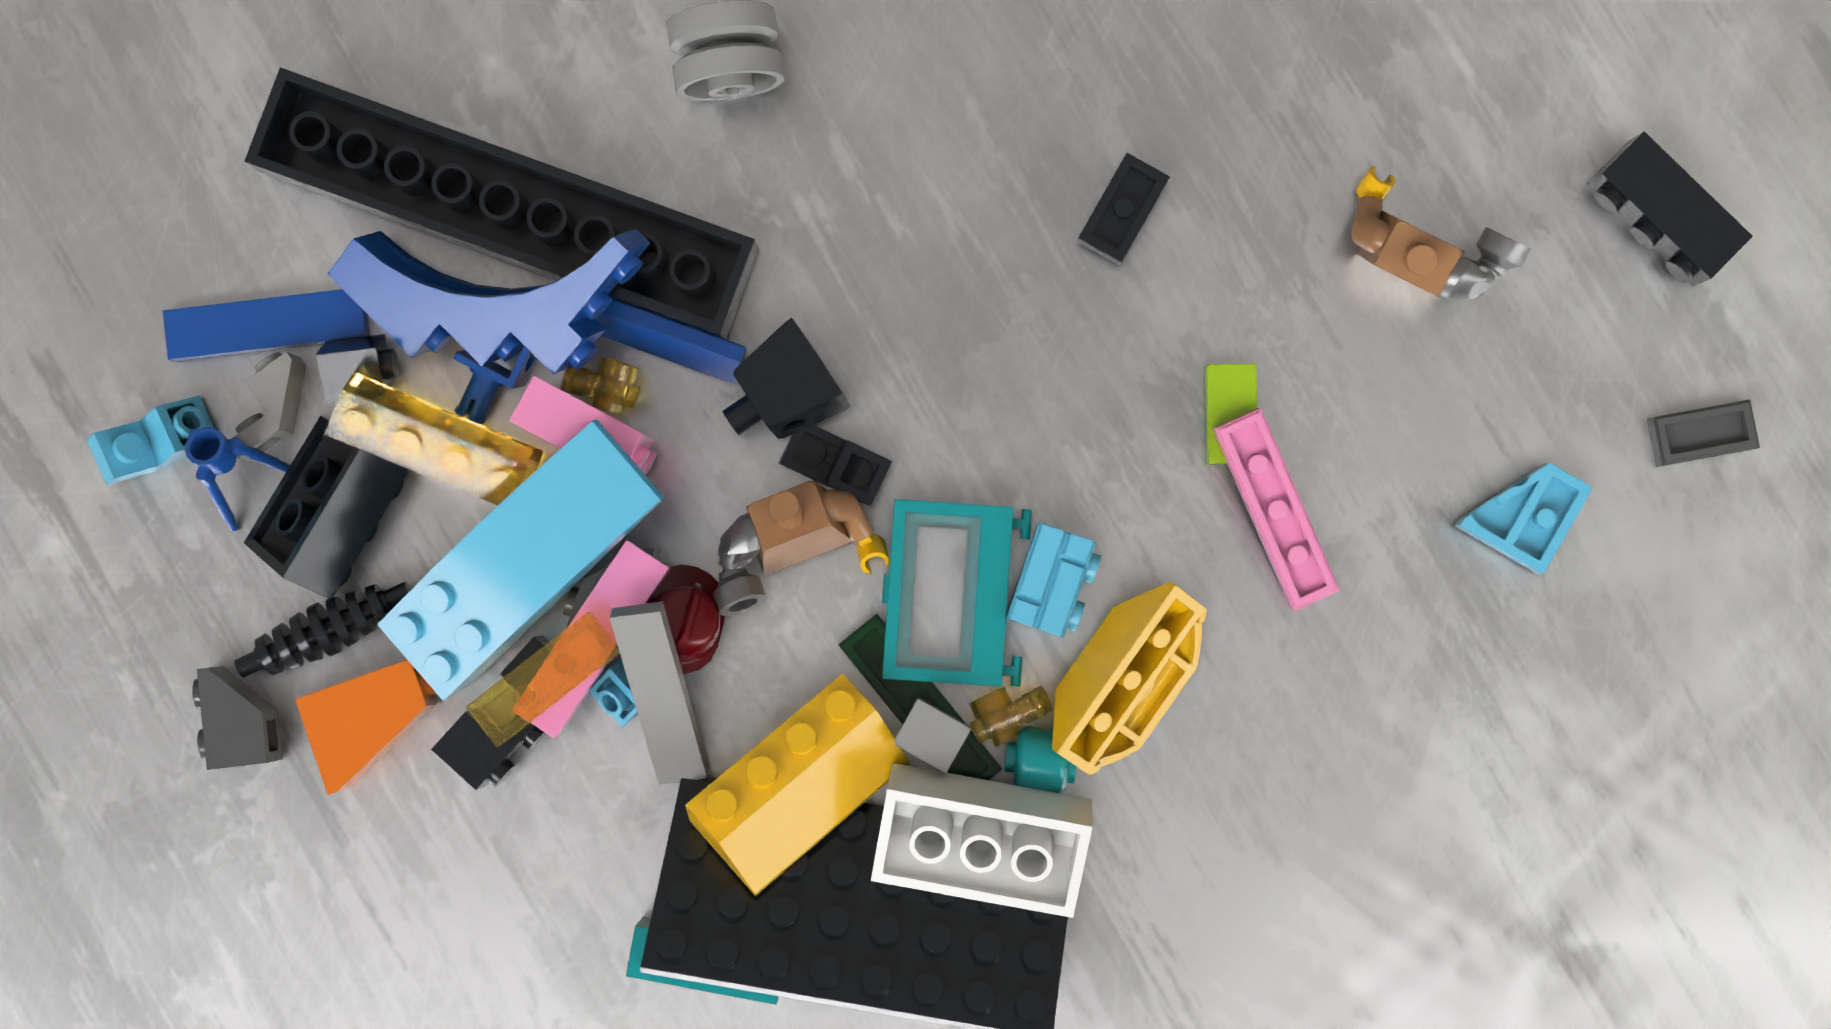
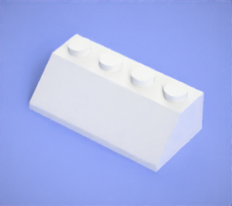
M892 763L871 881L1073 918L1093 828L1092 799Z

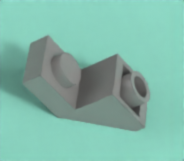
M276 352L265 357L255 365L256 373L245 380L267 414L263 416L262 413H258L242 421L235 429L238 434L232 438L237 437L246 445L264 453L294 433L306 364L301 357L288 352L284 354ZM243 455L237 456V459L250 462L254 461Z

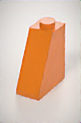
M408 660L295 699L327 795L352 787L438 704L435 697L436 692Z

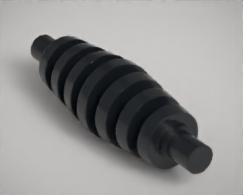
M406 581L387 590L381 589L377 584L365 587L367 599H364L358 590L346 593L347 606L338 596L333 597L332 600L326 599V609L318 602L310 605L306 609L307 617L301 612L290 617V629L284 623L272 629L273 640L267 634H263L255 639L254 651L235 659V667L242 678L262 669L267 670L271 675L284 672L283 661L289 668L294 669L304 665L303 656L310 663L322 660L323 650L327 655L334 656L342 652L341 640L348 647L359 641L357 627L365 636L376 631L374 617L380 622L411 589Z

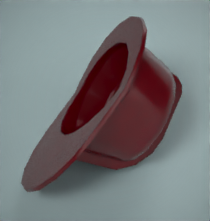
M681 564L670 567L671 569L648 603L663 601L682 672L685 675L699 671L711 661L718 648L725 616L720 615L712 595L719 584L715 578L698 567Z

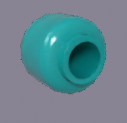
M1024 727L1018 734L1017 743L1007 742L1004 772L1014 773L1015 785L1062 793L1066 783L1074 784L1077 766L1052 750L1053 729Z

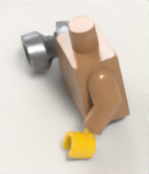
M1371 166L1355 189L1360 198L1351 229L1353 242L1359 246L1356 254L1373 265L1438 297L1475 299L1487 292L1495 284V279L1501 278L1509 269L1522 267L1532 250L1485 227L1476 243L1481 257L1477 261H1473L1467 257H1462L1465 252L1464 250L1382 210V201L1396 183L1393 175L1390 174L1383 182L1374 173L1376 167Z
M815 480L807 481L749 504L746 507L747 513L739 516L720 538L721 542L718 549V555L720 556L718 564L723 566V569L719 573V584L712 595L722 616L740 614L762 604L766 600L767 595L759 576L749 574L748 570H746V564L750 563L755 556H757L764 576L852 543V541L857 542L856 549L860 567L865 573H871L869 558L874 556L882 557L886 566L889 565L890 560L884 539L879 535L872 534L873 528L855 496L847 491L827 490Z

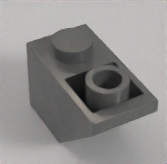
M225 667L197 669L198 679H195L193 682L192 695L196 708L201 709L203 729H200L198 732L197 744L201 758L206 759L207 770L282 760L277 709Z

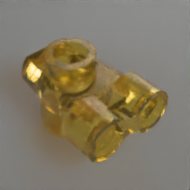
M601 357L597 372L589 371L588 368L584 367L578 370L573 366L565 369L560 390L579 396L584 394L594 397L593 407L621 415L623 406L633 409L635 407L640 386L635 384L639 367Z
M1004 686L969 703L976 718L970 723V726L979 744L991 739L994 746L997 747L1018 737L1020 732L1018 725L1033 722L1047 715L1053 708L1042 686L1032 689L1013 702Z

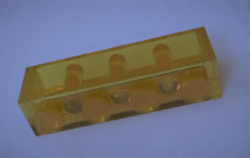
M356 372L352 374L343 387L324 435L497 506L537 470L543 454L541 449Z

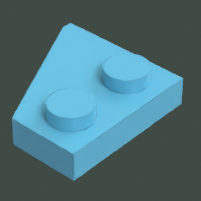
M1545 463L1460 518L1455 527L1534 573L1544 574L1593 487L1552 463Z

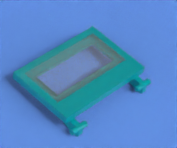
M894 499L889 574H884L882 603L887 604L882 679L1002 687V676H1011L1010 686L1020 687L1022 657L1012 656V666L1003 665L1012 529L1021 530L1020 539L1030 540L1032 510L1022 509L1021 519H1014L1013 507Z

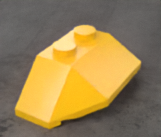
M1172 582L1165 583L1114 606L1055 689L1052 750L1088 775L1098 772L1101 766L1114 763L1139 750L1197 669L1202 641V622L1205 621L1207 609Z

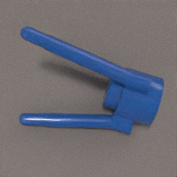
M213 427L191 430L186 441V456L198 467L196 478L206 487L220 515L231 531H237L239 525L215 481L216 476L231 471L239 455L282 472H286L290 466L274 456L246 445L237 437L228 439Z

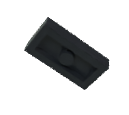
M1126 153L1078 237L1077 242L1120 266L1170 176L1135 156Z

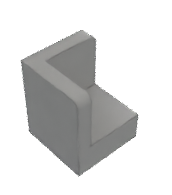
M917 697L894 742L898 747L940 771L947 773L971 731V727L926 700Z

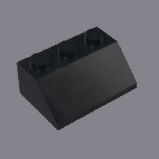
M320 415L245 539L244 544L282 578L332 600L339 587L348 580L352 571V565L364 545L374 537L378 522L388 505L401 492L404 479L409 470L388 454Z

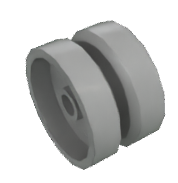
M727 0L705 3L675 13L666 21L669 47L673 53L682 56L672 66L675 90L679 97L698 101L744 98L770 91L779 87L785 81L781 53L779 50L769 47L779 37L774 6L765 2L751 0Z

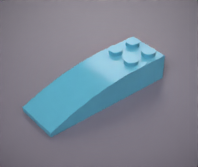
M597 419L593 420L475 526L377 625L444 701L474 683L665 497Z

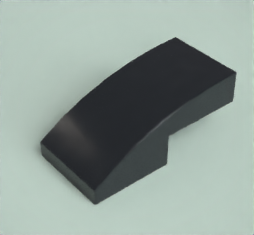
M815 425L794 432L778 464L833 490L850 492L857 501L868 506L872 505L892 463L891 460L849 440L842 439Z

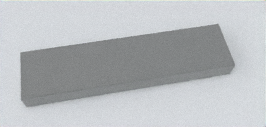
M663 601L612 608L609 619L658 783L680 782L681 778L707 779L710 767Z

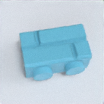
M1038 523L1014 589L1006 618L1064 638L1067 629L1076 631L1085 606L1084 602L1077 600L1082 583L1084 581L1092 584L1101 560V555L1093 553L1096 542L1043 523Z

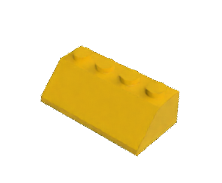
M842 673L685 806L689 821L756 896L889 782L892 763L908 765L909 760L902 749L895 744V738L877 710Z

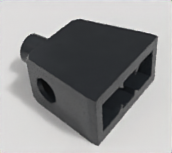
M790 318L735 368L733 375L746 395L722 412L738 435H741L763 420L777 439H783L794 432L847 410L851 407V404L794 319Z

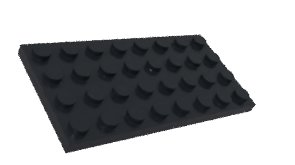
M710 776L707 779L701 780L681 778L640 966L641 973L967 1029H1054L1068 917L871 881L884 806L863 803L755 896L689 821L685 805L717 778Z

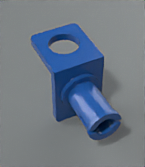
M523 346L511 371L495 362L481 366L466 350L456 351L453 359L470 367L469 370L473 375L459 405L454 410L455 413L461 417H465V414H468L467 420L477 424H484L500 386H507L511 389L525 386L538 359Z

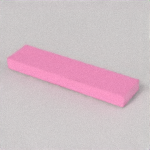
M1261 408L1251 410L1212 428L1290 609L1296 611L1340 591Z
M626 540L512 711L554 739L558 738L618 648L609 619L612 608L647 604L671 568L631 541Z

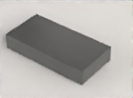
M1750 399L1647 419L1656 467L1760 448Z

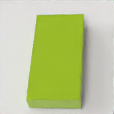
M1207 364L1204 366L1206 465L1227 464L1212 428L1257 408L1256 364Z

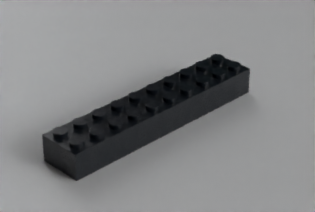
M281 67L244 161L265 175L554 280H560L586 264L612 237L637 229L650 242L649 246L639 256L643 264L624 284L618 282L609 295L616 300L724 339L727 338L759 252L756 240L751 237Z

